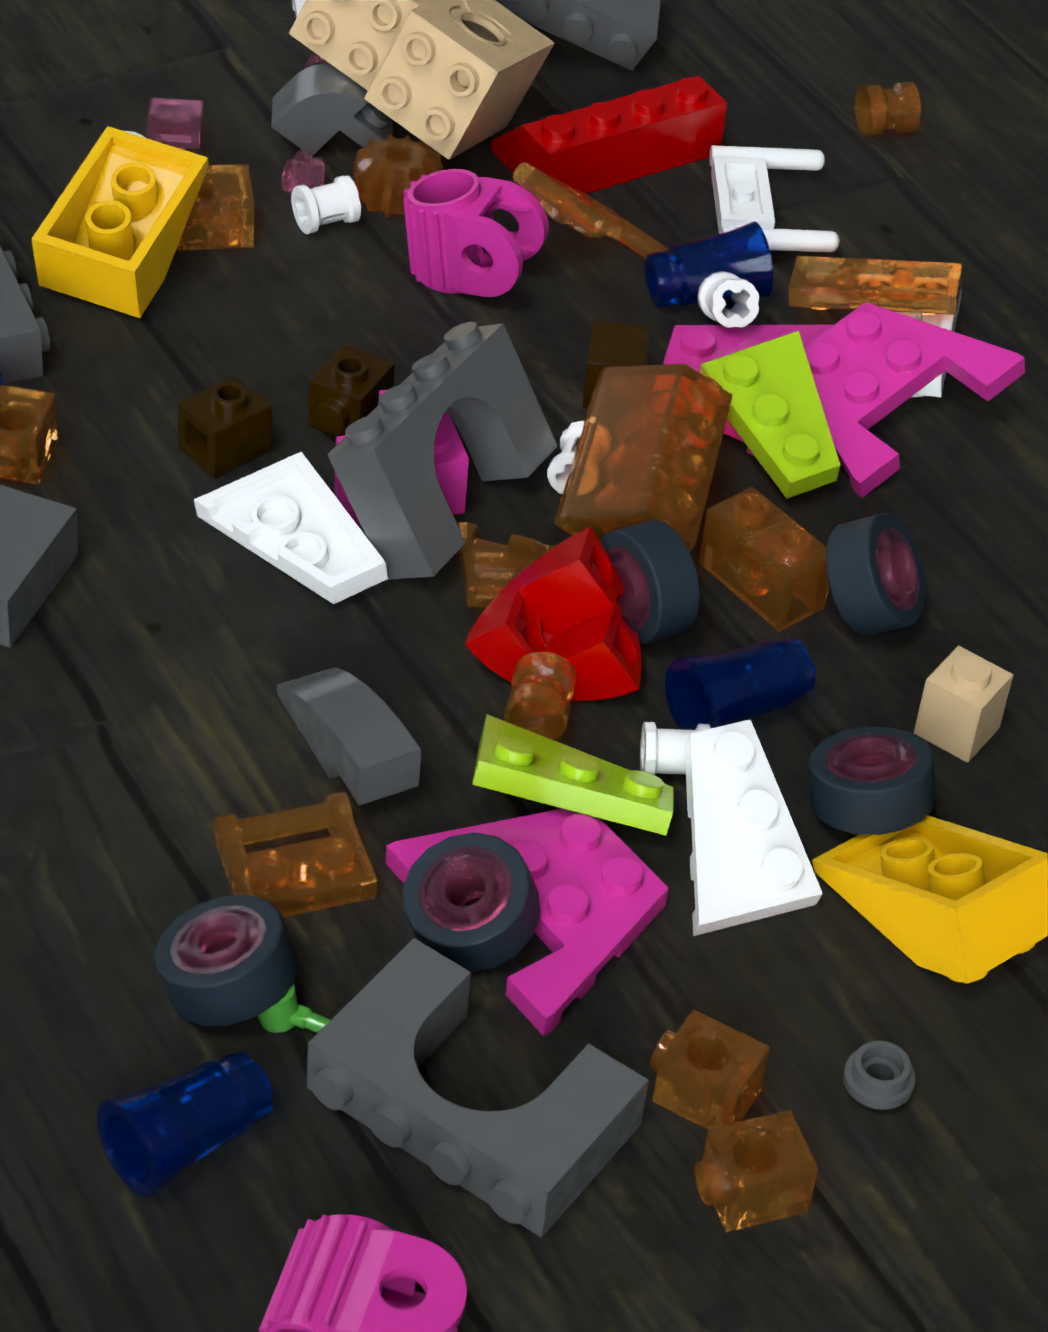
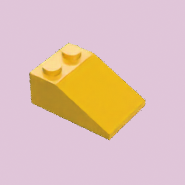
M107 126L31 239L38 285L141 318L165 280L209 166L208 157Z
M927 815L921 822L901 831L881 835L859 834L812 860L814 872L917 966L947 976L955 982L968 984L984 978L991 969L1017 954L1031 950L1035 943L1048 936V853Z

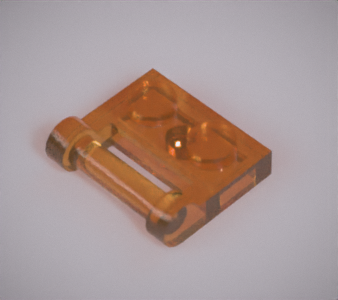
M345 792L325 795L323 803L243 819H237L235 814L213 818V833L216 847L233 895H250L265 899L280 911L282 917L376 898L377 877L353 821L351 804ZM328 829L331 835L329 837L246 853L244 848L246 845Z

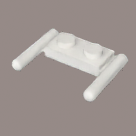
M711 145V178L721 248L835 252L839 246V236L834 231L774 229L775 217L767 169L818 171L822 169L825 163L822 151Z

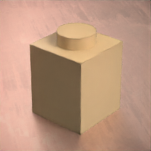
M958 645L926 679L914 734L968 763L1000 728L1014 674Z

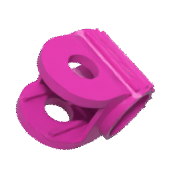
M448 169L436 171L426 176L421 175V179L418 181L410 182V189H404L403 201L411 274L416 275L417 282H421L435 291L450 294L465 293L481 297H496L505 294L519 279L523 269V260L534 256L547 239L549 225L545 210L531 192L516 183L489 177H478L475 173L468 170ZM505 210L511 213L518 222L519 230L510 232L494 221L493 211Z
M347 1214L322 1215V1218L316 1221L308 1219L304 1229L300 1228L298 1230L259 1332H458L457 1326L463 1317L466 1304V1280L457 1261L445 1249L431 1241L393 1231L388 1226L363 1216ZM417 1283L422 1286L425 1294L416 1291Z

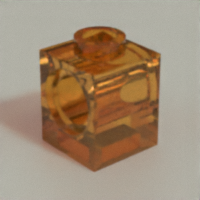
M0 385V479L38 485L57 441L55 393Z
M693 1009L678 1032L675 1033L667 1030L654 1050L650 1068L657 1071L652 1102L729 1140L761 1092L770 1046Z
M791 1110L708 1129L702 1161L697 1162L695 1165V1179L700 1197L705 1205H714L726 1232L807 1213L818 1172V1166Z

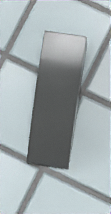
M333 667L277 684L278 697L329 779L340 776L358 806L419 786L421 748L389 706L364 682L349 672Z

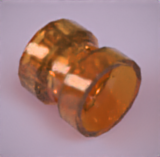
M913 82L894 83L891 88L883 89L879 84L861 85L858 88L855 99V117L862 136L881 135L885 129H893L899 134L914 133L918 129L921 103L919 92Z
M535 652L520 658L515 665L511 688L513 691L508 696L504 716L505 721L552 740L561 737L567 730L571 709L569 703L574 697L577 674L574 667L566 659L554 653Z

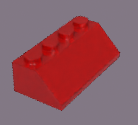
M700 76L687 77L674 83L649 90H640L635 94L606 102H597L585 108L560 115H551L545 119L521 125L491 141V151L543 206H547L709 158L711 145L721 146L727 101Z

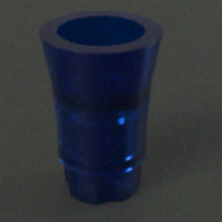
M756 221L749 222L725 233L670 246L669 250L648 254L646 261H644L645 281L650 298L657 307L676 303L682 306L698 303V291L704 279L713 273L721 271L732 273L741 279L747 280L754 285L759 293V297L770 296L773 288V264L769 245L761 226ZM730 290L725 291L722 298H732L733 292Z
M793 637L780 639L775 642L764 640L739 649L711 655L677 658L671 662L666 673L665 691L667 703L676 725L681 730H695L698 724H710V728L752 720L763 714L784 708L792 700L812 690L816 681L815 665L809 657L806 646L800 640Z
M235 1052L217 1062L207 1061L179 1076L144 1090L103 1101L97 1112L99 1135L104 1150L119 1177L138 1195L150 1197L181 1171L218 1147L243 1135L250 1125L255 1124L273 1111L271 1102L273 1090L261 1065L254 1062L246 1052Z

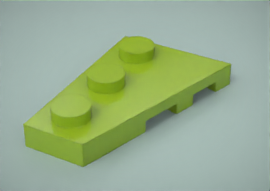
M799 331L701 364L698 381L787 499L837 481L840 462Z
M488 714L486 715L480 736L472 785L667 835L673 815V787L664 784L659 777L644 771L628 770Z

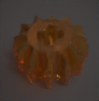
M388 134L384 141L370 139L367 147L358 150L357 159L354 161V183L358 190L359 200L366 203L367 211L382 210L385 212L386 218L393 214H401L405 217L404 189H410V182L418 181L421 179V175L426 176L436 171H442L441 154L431 150L430 146L423 141H412L410 135L400 139Z

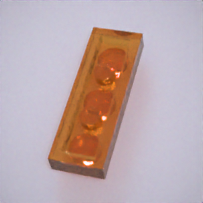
M797 256L789 285V306L809 307L815 310H826L829 308L855 310L864 302L894 312L920 313L927 316L939 314L956 315L962 286V264Z

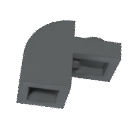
M330 63L316 64L300 71L273 96L271 128L310 156H313L338 131L344 133L378 159L393 147V119L364 99L367 94L365 88Z

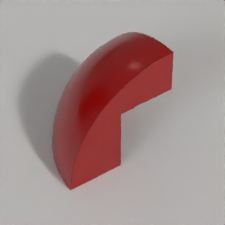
M591 526L561 542L516 576L482 612L464 643L474 656L497 675L521 688L543 696L574 701H594L610 699L639 690L642 670L639 636L636 631H632L621 617L622 610L617 600L625 595V589L613 562Z

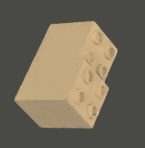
M306 0L289 32L296 40L368 91L364 97L366 101L448 160L507 128L554 45L552 40L495 0Z

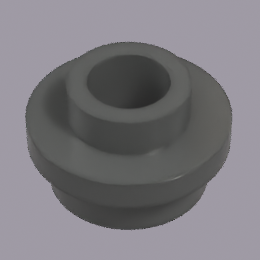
M871 1041L862 1045L848 1058L843 1072V1082L848 1093L857 1102L870 1108L886 1110L901 1106L911 1097L915 1085V1072L909 1056L902 1048L887 1041Z

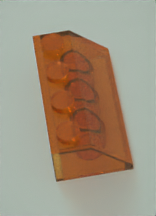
M687 364L605 367L599 374L554 524L572 536L591 526L601 541L605 534L616 529L648 520H656L667 523L682 538L688 550L691 551L696 544L733 395L723 389L716 380L700 374ZM643 570L644 581L648 583Z

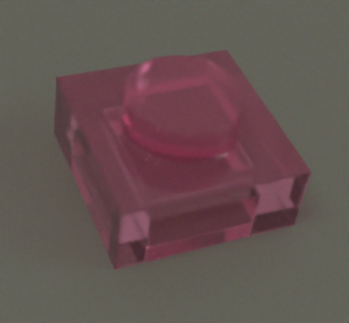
M150 98L146 128L147 139L179 149H200L203 101Z

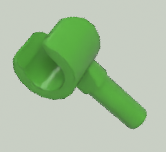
M294 983L276 1004L258 1015V1020L262 1027L271 1033L286 1032L294 1026L302 1029L307 1028L318 1033L331 1021L312 1012V1009L298 1004Z

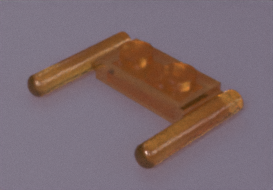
M522 163L516 168L513 180L541 200L540 204L549 217L563 225L567 223L589 238H600L606 235L614 240L617 239L665 273L671 272L677 267L678 257L674 252L600 201L538 168L532 167L528 163Z

